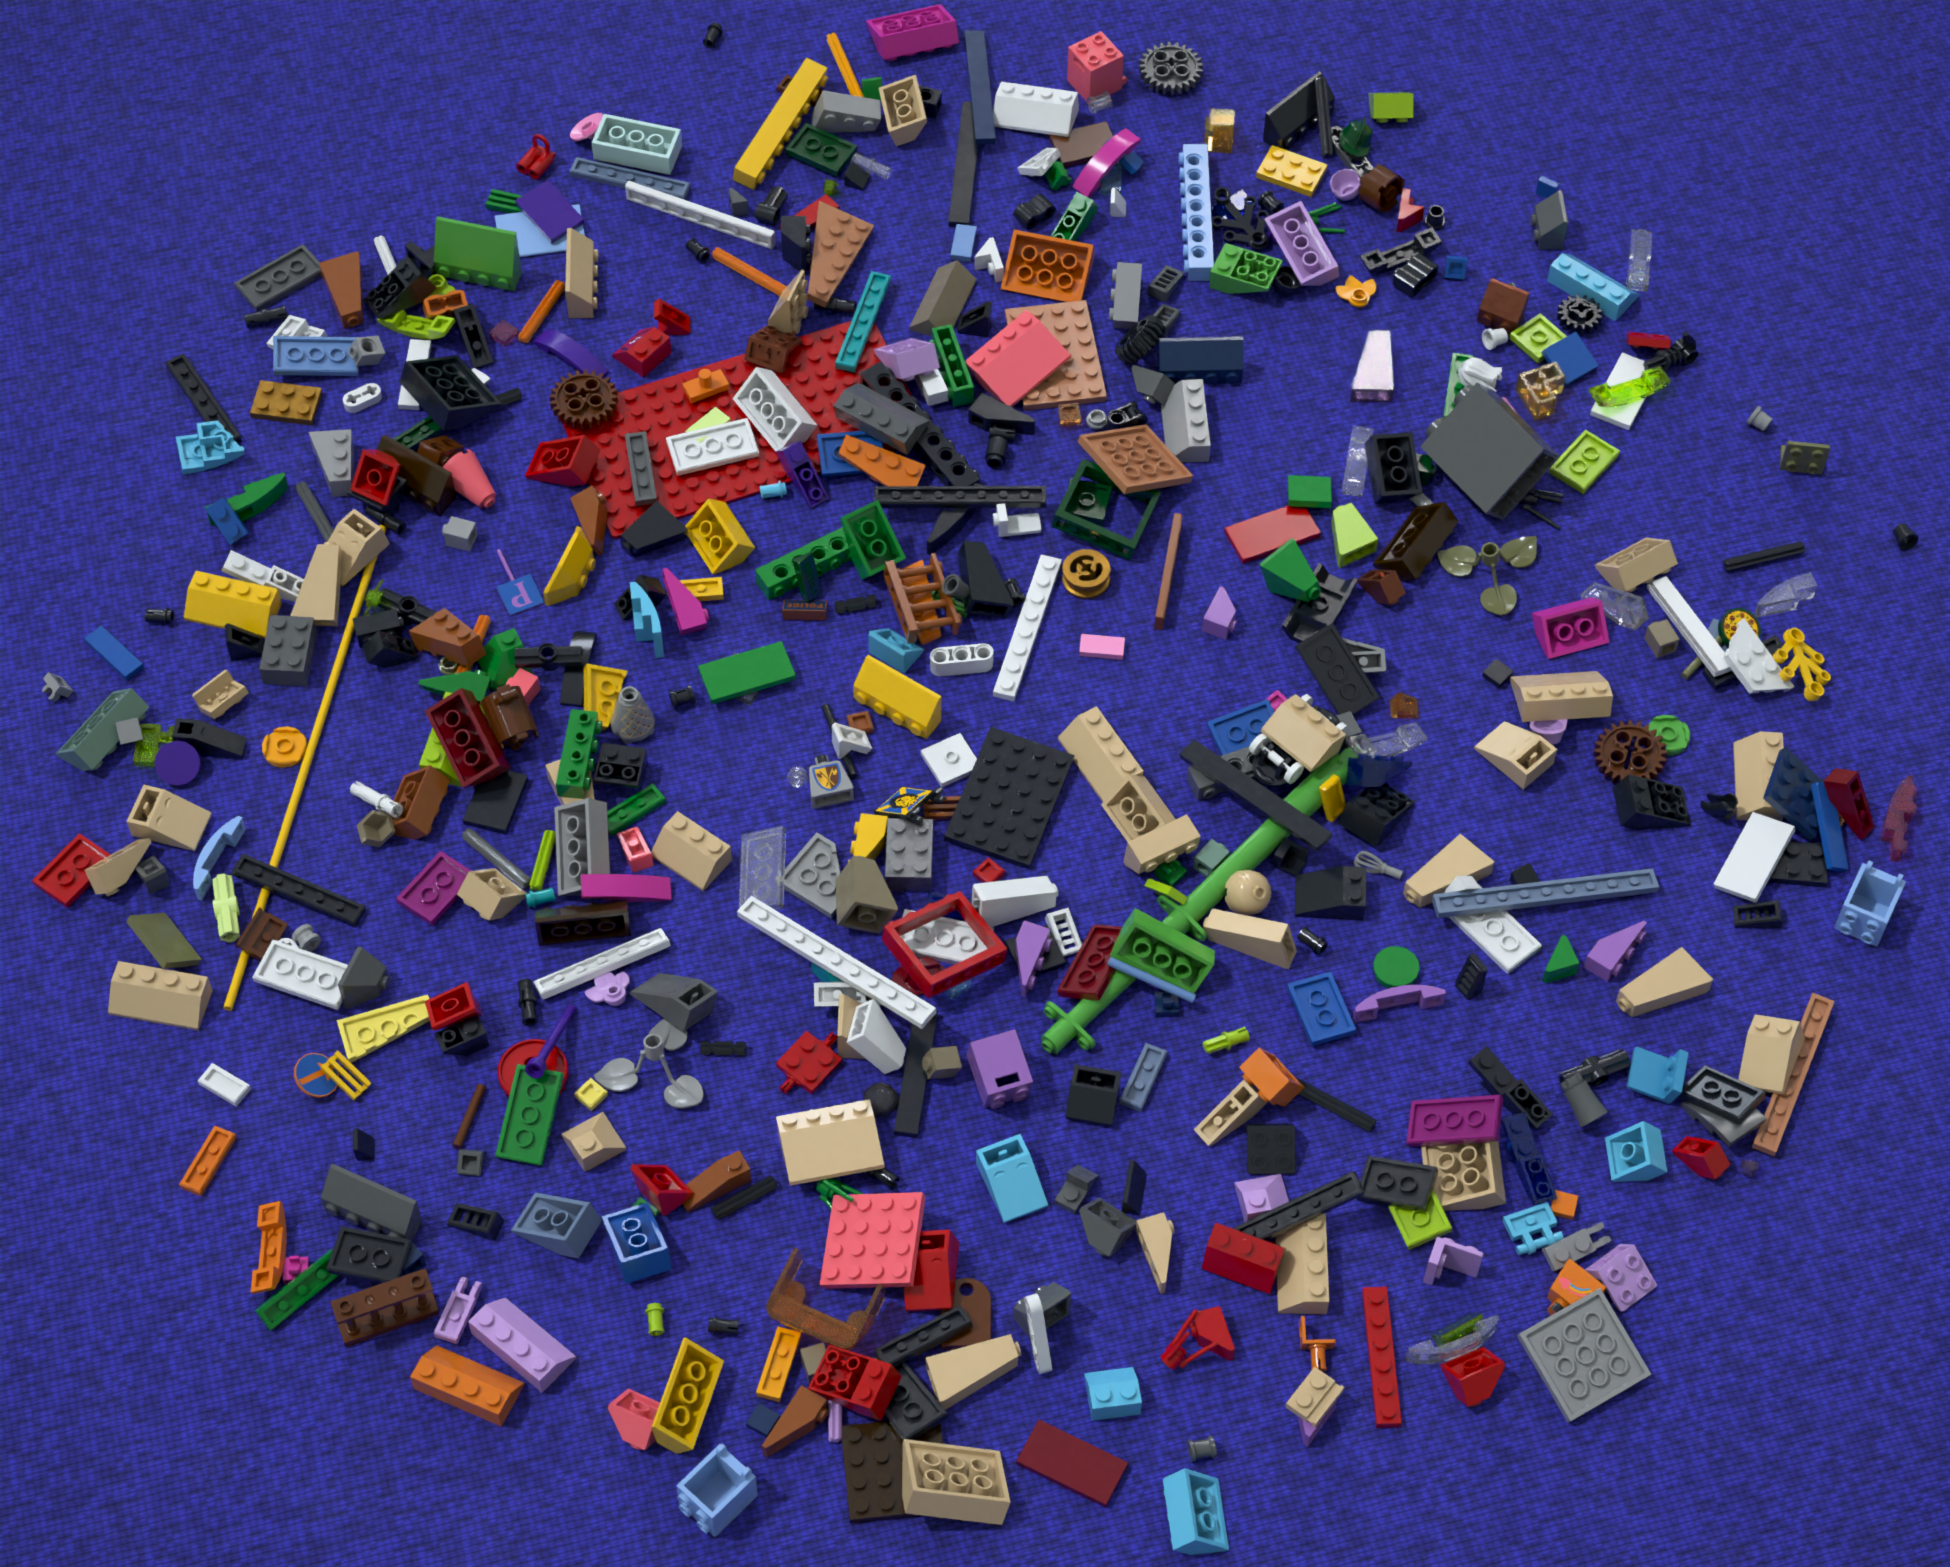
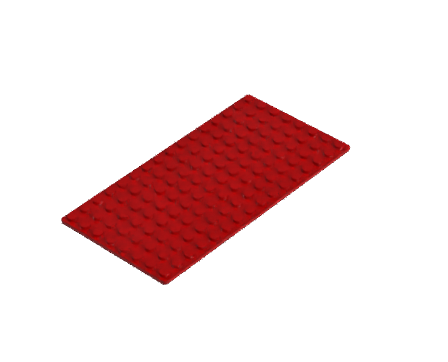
M851 321L798 337L802 339V343L789 352L785 371L780 373L772 370L818 425L809 438L802 443L817 475L821 474L817 435L861 431L836 418L833 405L846 388L860 383L861 372L881 361L876 356L874 349L887 345L875 323L855 373L835 368L836 359ZM745 354L618 392L619 403L617 404V410H613V417L607 416V422L600 420L601 426L593 423L591 429L588 425L581 429L580 425L573 428L572 423L565 426L564 420L561 421L568 438L586 435L601 450L587 482L589 486H593L598 492L602 491L607 500L604 503L608 511L606 525L612 538H620L621 534L653 505L636 506L625 434L646 431L657 501L677 519L695 514L708 498L726 502L727 504L759 494V486L777 484L778 481L781 483L785 482V485L793 483L785 472L776 451L750 420L749 423L759 451L758 457L677 476L666 443V437L685 433L688 428L714 407H717L726 414L731 422L748 418L733 400V397L756 367L771 369L744 360ZM702 369H708L711 372L721 369L729 383V389L691 403L683 390L682 383L698 378V373ZM896 378L898 382L901 381L904 384L907 393L912 396L905 381ZM882 442L883 449L890 452L896 450Z

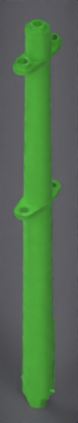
M1345 748L1340 754L1334 755L1317 767L1283 800L1306 816H1312L1323 805L1319 787L1333 774L1340 777L1341 785L1344 786L1354 776L1353 768L1360 761L1359 754L1353 748ZM1267 819L1187 897L1188 899L1184 905H1177L1165 895H1160L1157 898V902L1168 914L1162 923L1183 934L1188 932L1199 941L1204 942L1208 936L1198 922L1227 895L1225 885L1229 877L1236 871H1253L1281 845L1284 838H1288L1291 834L1270 819ZM1116 969L1100 1001L1082 999L1068 1014L1053 1002L1048 1001L1043 1012L1049 1019H1055L1057 1022L1041 1036V1045L1048 1053L1057 1054L1074 1037L1082 1049L1086 1051L1093 1049L1096 1043L1084 1028L1137 978Z

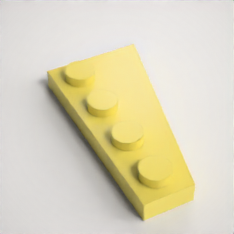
M428 994L337 1020L348 1061L352 1063L429 1022L430 1019L425 1005V1001L429 999Z

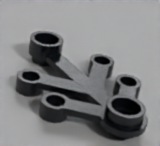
M1225 187L1217 188L1214 192V201L1218 205L1224 206L1235 220L1215 216L1212 218V228L1220 230L1226 227L1246 232L1247 235L1236 234L1231 230L1226 231L1223 241L1227 244L1241 242L1248 243L1254 250L1266 248L1268 245V237L1264 233L1266 222L1265 219H1261L1259 216L1267 218L1269 217L1268 213L1265 210L1257 212L1256 221L1258 223L1256 231L1250 225L1253 209L1256 207V198L1253 196L1245 198V212L1243 216L1230 201L1231 193L1229 189ZM1219 221L1221 224L1217 225L1214 222Z

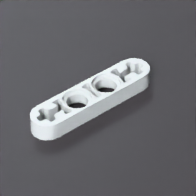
M1035 1293L1025 1296L1024 1301L1035 1365L1039 1374L1052 1371L1043 1308L1038 1294Z

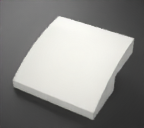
M289 315L273 336L327 337V334L323 329L309 326L306 319ZM273 336L266 343L271 349H273Z

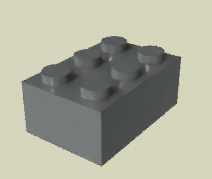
M270 615L259 669L263 684L307 687L317 637L314 617Z

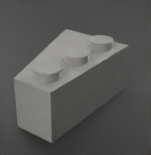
M823 90L811 114L812 126L828 133L875 131L881 121L880 100Z
M1117 262V269H1113L1112 282H1116L1115 289L1111 288L1110 301H1114V308H1110L1109 320H1113V328L1131 329L1138 322L1142 264Z
M351 429L309 432L312 449L318 459L332 496H348L347 491L351 488L354 479L355 445Z
M1342 637L1365 674L1383 673L1386 671L1385 649Z

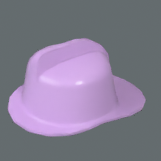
M1568 719L1530 722V729H1532L1533 733L1542 736L1551 745L1557 744L1561 741L1566 730Z

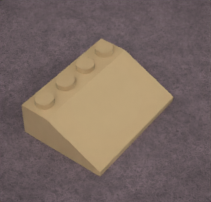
M1598 671L1510 677L1522 722L1611 716L1613 694L1609 682Z
M870 1099L776 1117L779 1141L790 1186L885 1168Z
M1499 1142L1421 1146L1423 1165L1436 1166L1438 1168V1175L1433 1190L1444 1211L1486 1209L1506 1204Z
M904 1439L902 1498L905 1513L1002 1525L1010 1505V1497L1000 1451Z

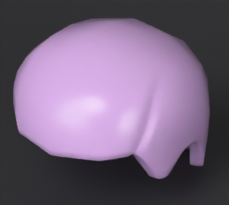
M1339 170L1330 180L1333 194L1342 201L1354 199L1360 194V178L1355 170Z

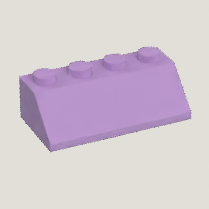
M1302 201L1265 218L1266 224L1301 286H1321L1339 277L1338 265Z
M507 1298L485 1304L468 1321L472 1335L541 1393L576 1359L573 1353Z

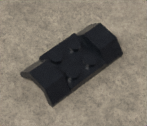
M1318 563L1313 573L1319 582L1321 593L1318 598L1311 599L1309 602L1299 599L1295 602L1282 624V629L1290 640L1301 643L1312 636L1314 632L1323 629L1331 623L1335 624L1358 582L1357 578L1343 580L1329 574L1324 565Z

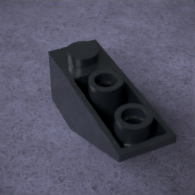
M981 393L968 409V423L986 432H989L990 427L996 425V427L1015 428L1014 434H1035V419L984 393Z
M177 718L172 733L173 741L187 742L199 754L242 758L247 738L193 719Z

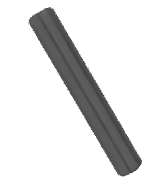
M304 481L297 483L296 490L323 538L328 542L334 531L307 483Z
M467 828L462 833V838L518 886L523 889L529 886L531 878L473 829Z

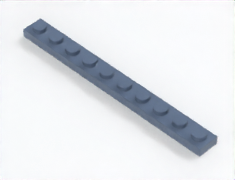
M1652 868L1433 894L1432 902L1437 918L1655 893L1658 892L1659 885Z

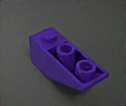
M801 441L793 442L776 451L785 472L809 508L829 499Z

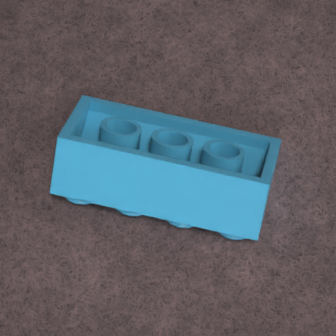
M1562 253L1550 265L1547 282L1573 297L1578 294L1580 298L1587 295V300L1594 298V304H1600L1599 309H1602V314L1614 321L1639 296L1638 293L1571 254Z

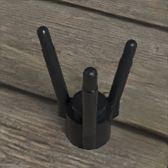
M1532 488L1519 502L1524 504L1523 509L1530 511L1557 530L1561 529L1559 525L1532 508V506H1537L1540 499L1562 503L1563 500L1559 498H1564V494Z

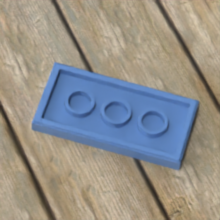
M273 336V375L358 376V366H355L349 354V348L356 337Z

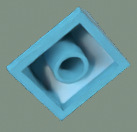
M890 628L873 630L868 634L869 653L902 673H905L924 651L923 648L915 643L907 644L905 637Z

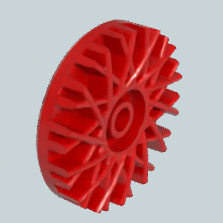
M524 1040L514 1044L503 1054L498 1064L497 1073L501 1090H504L505 1096L509 1098L517 1064L527 1065L531 1058L537 1057L546 1040ZM555 1045L545 1061L546 1069L564 1073L561 1090L564 1091L565 1083H568L569 1077L568 1062L562 1050Z

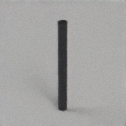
M824 704L821 706V709L832 734V725L837 722L830 705ZM848 752L842 758L849 778L855 779L858 774Z

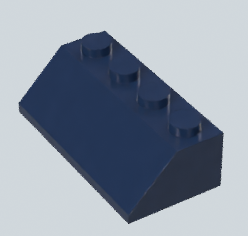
M1243 336L1159 338L1158 372L1166 375L1174 384L1181 380L1203 379V383L1209 384L1242 383Z

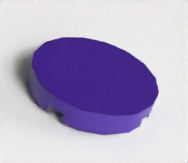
M177 740L168 742L159 749L154 764L157 774L163 781L178 786L187 784L196 777L200 770L201 761L199 753L192 745Z

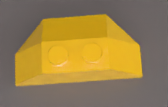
M579 526L576 527L543 592L545 605L547 606L577 596L581 588L586 586L589 572H592L595 568L596 559L593 556V549L582 528Z

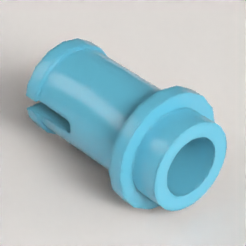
M778 481L777 484L759 486L762 499L776 496L783 498V495H787L785 482L781 483Z

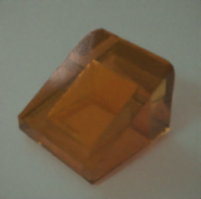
M1401 692L1390 699L1391 717L1418 718L1417 698Z

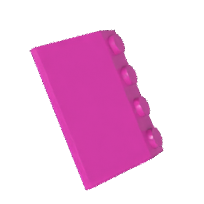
M941 4L866 20L879 55L888 61L895 60L898 56H913L916 52H932L935 48L939 47L950 48L953 44L959 43L956 20Z

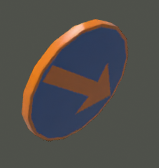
M305 1054L297 1061L294 1067V1079L297 1086L310 1097H326L335 1091L337 1084L320 1069L321 1065L329 1059L323 1054ZM330 1065L329 1068L339 1077L338 1071Z

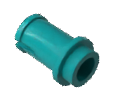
M552 887L536 892L530 890L529 893L525 894L528 907L536 908V905L556 902Z

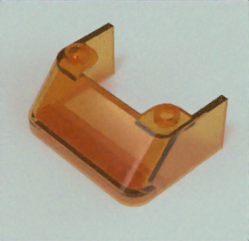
M794 1247L767 1302L766 1310L771 1319L824 1343L845 1350L853 1349L870 1331L886 1298L883 1285H877L865 1311H854L850 1314L846 1323L803 1304L806 1298V1290L801 1283L793 1280L803 1261V1257L799 1249Z

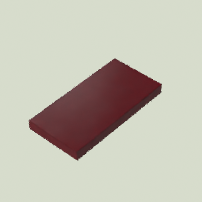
M1093 924L1057 990L1059 997L1100 1001L1116 971L1115 968L1108 966L1107 963L1122 927Z
M1038 1420L1016 1460L1017 1465L1105 1508L1128 1467V1462L1041 1420Z

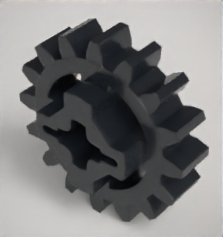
M1576 294L1575 298L1569 295L1567 301L1563 299L1561 305L1558 306L1557 320H1560V326H1566L1565 331L1572 329V333L1580 331V334L1583 335L1584 331H1587L1590 334L1592 328L1597 330L1598 324H1601L1603 311L1599 309V303L1594 304V298L1587 300V295H1584L1583 298H1580L1578 294Z

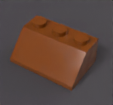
M431 765L404 775L393 799L394 802L403 806V812L400 816L397 815V818L391 816L395 828L393 835L412 840L427 836L432 830L434 817L440 811V803L448 792L447 787L450 779Z

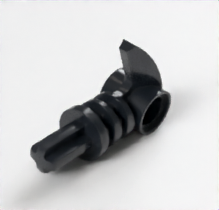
M1685 331L1683 338L1678 339L1670 349L1657 351L1654 358L1644 361V370L1652 372L1661 368L1662 371H1666L1681 362L1684 365L1691 364L1699 355V352L1696 350V341Z

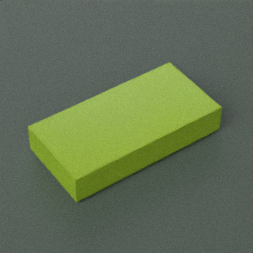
M1148 879L1144 885L1159 896L1165 895L1170 900L1182 905L1188 899L1187 896L1175 888L1153 879Z

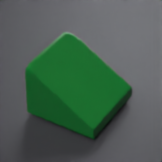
M882 78L862 79V93L864 97L881 101L879 87H882Z

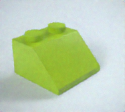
M1368 93L1371 118L1376 119V122H1388V118H1396V122H1408V118H1413V93Z

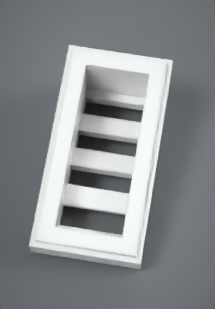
M1069 908L1048 913L1045 917L1046 923L1063 957L1078 953L1082 944ZM1061 920L1065 921V923L1056 925L1055 923ZM1068 928V931L1058 932L1059 929ZM1071 935L1072 937L1068 940H1061L1062 937ZM1074 943L1076 946L1069 949L1064 948V945Z

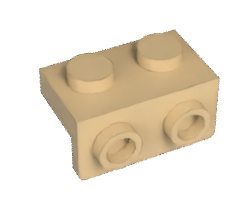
M224 670L193 693L192 697L202 713L215 719L222 716L231 706L239 703L249 692L244 685L233 680L229 671Z

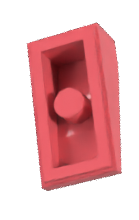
M638 827L616 834L633 873L654 865L652 854Z

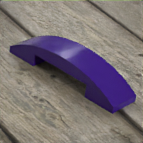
M547 329L533 341L534 345L547 354L553 352L578 369L580 374H583L585 369H587L588 374L595 370L596 376L603 373L605 377L608 374L606 367L592 353L575 340L560 332Z

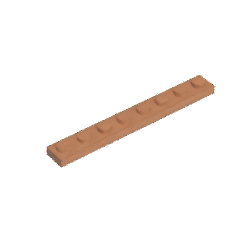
M1812 993L1800 1023L1805 1036L1804 1043L1784 1094L1773 1093L1764 1115L1767 1119L1760 1126L1752 1148L1775 1157L1835 1001Z

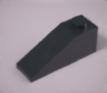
M474 304L453 309L452 316L455 319L456 328L472 367L479 368L492 364L493 359Z

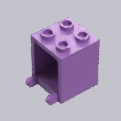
M1016 1030L970 1042L967 1059L984 1108L991 1106V1109L1003 1106L1006 1101L1013 1100V1102H1019L1026 1099V1095L1030 1093L1033 1080ZM1017 1073L1018 1082L1001 1087L997 1086L996 1079Z

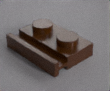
M259 907L235 947L244 950L246 954L261 961L272 940L279 941L288 923L269 912L262 911V908Z

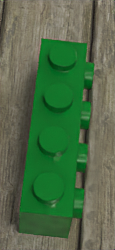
M952 324L932 328V339L929 342L935 345L941 369L940 374L948 389V400L951 399L953 407L974 403V386Z
M571 709L556 780L558 797L585 799L586 790H590L591 777H589V774L594 771L595 759L593 754L598 752L599 745L597 734L602 732V721H599L598 712Z

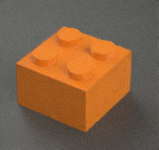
M1258 1048L1239 1067L1244 1072L1242 1077L1251 1086L1254 1084L1259 1089L1258 1095L1265 1102L1269 1101L1274 1106L1278 1104L1285 1107L1305 1088L1274 1054L1262 1048Z

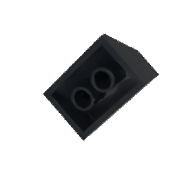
M1412 432L1371 435L1364 445L1374 504L1394 503L1421 495L1423 492Z

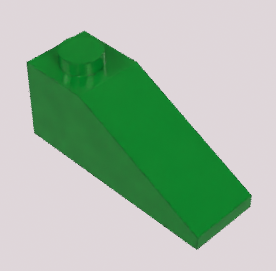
M475 670V673L466 671L419 680L418 685L422 690L444 695L445 692L454 693L463 688L472 691L478 704L481 705L480 701L488 695L492 681L488 673Z

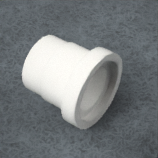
M1489 328L1485 329L1482 333L1483 344L1488 350L1495 349L1496 346L1504 344L1508 340V335L1504 328L1494 330Z

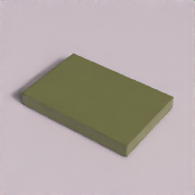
M165 912L130 915L128 917L127 924L163 969L196 966L201 962L200 956Z

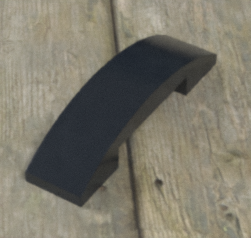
M1431 227L1414 234V240L1383 252L1375 249L1360 255V259L1369 273L1387 272L1404 266L1411 256H1415L1418 253L1426 256L1439 247L1442 241Z
M574 632L570 646H582L583 664L582 666H565L560 705L583 706L584 666L590 664L597 633Z

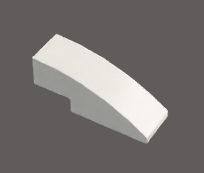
M934 369L933 373L929 375H914L920 393L924 395L928 406L948 401V389L938 369Z

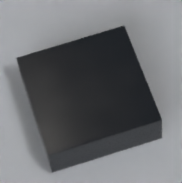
M1495 659L1483 671L1482 677L1500 689L1513 675L1514 671Z

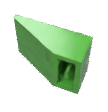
M1225 243L1210 271V288L1228 294L1268 291L1283 260Z

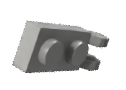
M1603 1222L1587 1229H1581L1543 1248L1542 1251L1551 1270L1556 1271L1564 1267L1569 1258L1576 1261L1596 1251V1248L1610 1242L1609 1236H1603L1595 1242H1592L1589 1234L1602 1230L1605 1227Z

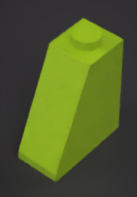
M1352 502L1338 506L1333 510L1331 526L1338 567L1341 568L1375 553L1378 538Z

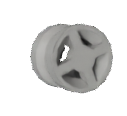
M310 924L298 927L292 934V939L296 944H299V948L308 952L315 950L321 943V937L314 933V929Z

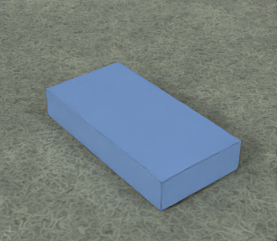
M956 224L950 254L951 260L971 262L977 226Z

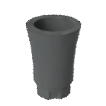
M1580 1073L1560 1083L1561 1088L1565 1091L1563 1094L1569 1102L1580 1128L1608 1112L1591 1090L1587 1081H1583Z

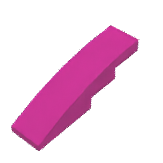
M581 874L580 876L582 899L603 898L604 901L627 900V902L671 901L670 877L630 874Z

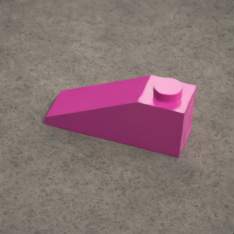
M664 568L662 570V577L680 635L706 629L707 621H709L707 609H703L701 602L668 568Z

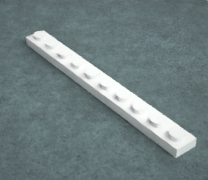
M751 896L737 911L738 917L919 1028L923 1029L936 1014L934 1006L755 897Z

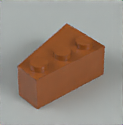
M445 608L409 630L415 648L420 652L426 650L436 657L443 655L450 661L470 666L487 655L479 634Z

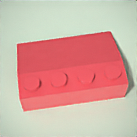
M1025 310L965 360L972 379L998 401L1013 407L1067 362L1071 355L1040 320Z

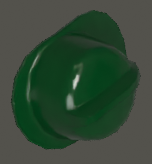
M1365 118L1361 121L1353 120L1347 127L1341 130L1340 145L1347 153L1356 157L1366 156L1371 144L1373 131L1365 124Z

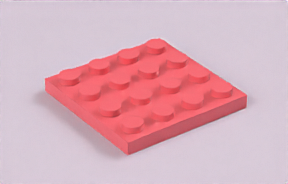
M924 1193L849 1195L854 1199L853 1202L840 1195H833L820 1286L823 1289L913 1287L926 1199Z

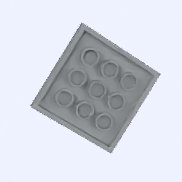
M1601 1288L1517 1335L1567 1423L1652 1375Z

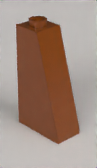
M356 251L320 262L319 267L322 279L343 328L347 329L363 324V282L359 252Z

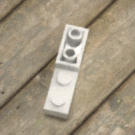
M232 550L221 570L241 581L276 588L279 591L280 599L296 602L304 581L303 578L275 565L272 568L266 567Z

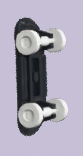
M1305 694L1301 697L1310 706L1312 705L1313 698ZM1316 704L1313 706L1316 711L1345 734L1347 733L1348 726L1340 722L1335 714L1329 710L1319 708ZM1263 733L1258 735L1249 746V751L1255 755L1252 771L1256 779L1265 786L1279 787L1287 783L1292 784L1300 777L1305 768L1272 740L1269 741V738Z

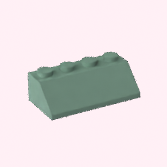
M132 688L113 691L58 750L56 755L82 771L96 770L102 765V759L105 755L111 754L117 748L116 743L119 741V736L115 723L137 717L140 722L146 716L145 712L149 706Z

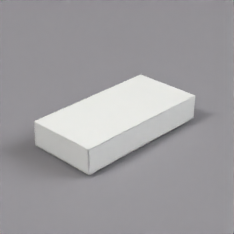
M213 1063L198 1080L200 1086L236 1107L251 1090L249 1084Z

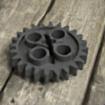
M1161 42L1159 48L1153 45V50L1147 49V53L1142 54L1139 64L1140 79H1144V84H1149V89L1156 87L1157 93L1163 90L1164 95L1167 91H1170L1171 95H1174L1175 91L1182 94L1183 89L1189 92V86L1195 88V84L1200 83V78H1202V58H1198V52L1192 53L1193 48L1186 49V44L1179 47L1178 42L1174 46L1171 45V42H1168L1167 46H1165Z

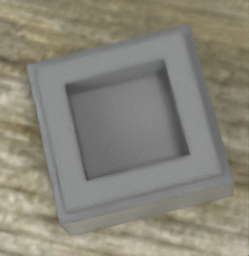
M138 717L115 723L120 744L143 739Z

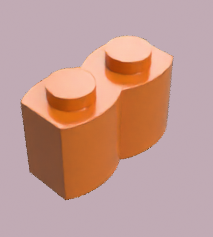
M453 290L444 296L432 295L427 297L423 301L422 307L425 318L434 320L437 315L453 317V309L466 306L468 303L463 290Z

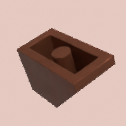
M1372 569L1358 578L1357 583L1377 603L1393 605L1400 600L1401 596L1406 594L1396 571Z

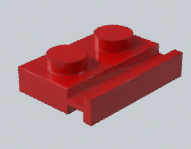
M1628 331L1626 333V341L1632 347L1641 348L1649 346L1652 349L1663 350V348L1670 349L1671 340L1668 335Z

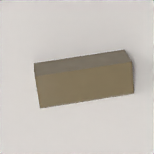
M958 260L937 269L909 326V330L932 337V328L952 324L954 329L976 284V278Z

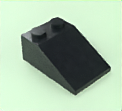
M1340 866L1296 875L1295 917L1364 920L1366 909V867Z

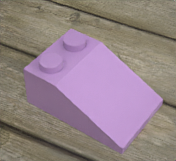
M910 338L874 349L876 356L886 367L888 366L892 370L894 377L902 379V381L912 380L914 375L917 374L922 376L932 374L934 369L940 368L934 343Z

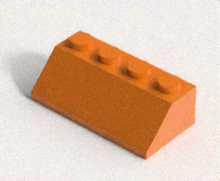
M437 1345L422 1355L410 1376L413 1389L501 1427L525 1385L522 1381Z

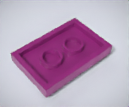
M440 851L398 895L396 901L399 905L433 926L460 897L457 893L468 872L471 870Z

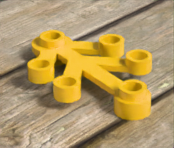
M1798 628L1788 629L1783 634L1785 643L1781 649H1778L1773 654V659L1777 663L1783 664L1788 659V652L1793 649L1795 656L1789 665L1780 671L1779 676L1783 681L1789 682L1795 676V671L1799 666L1806 685L1804 697L1811 702L1817 701L1824 694L1822 685H1826L1831 680V675L1819 667L1824 662V657L1804 643L1805 636ZM1803 652L1810 656V658H1807ZM1810 670L1816 674L1815 679L1817 682L1813 681Z

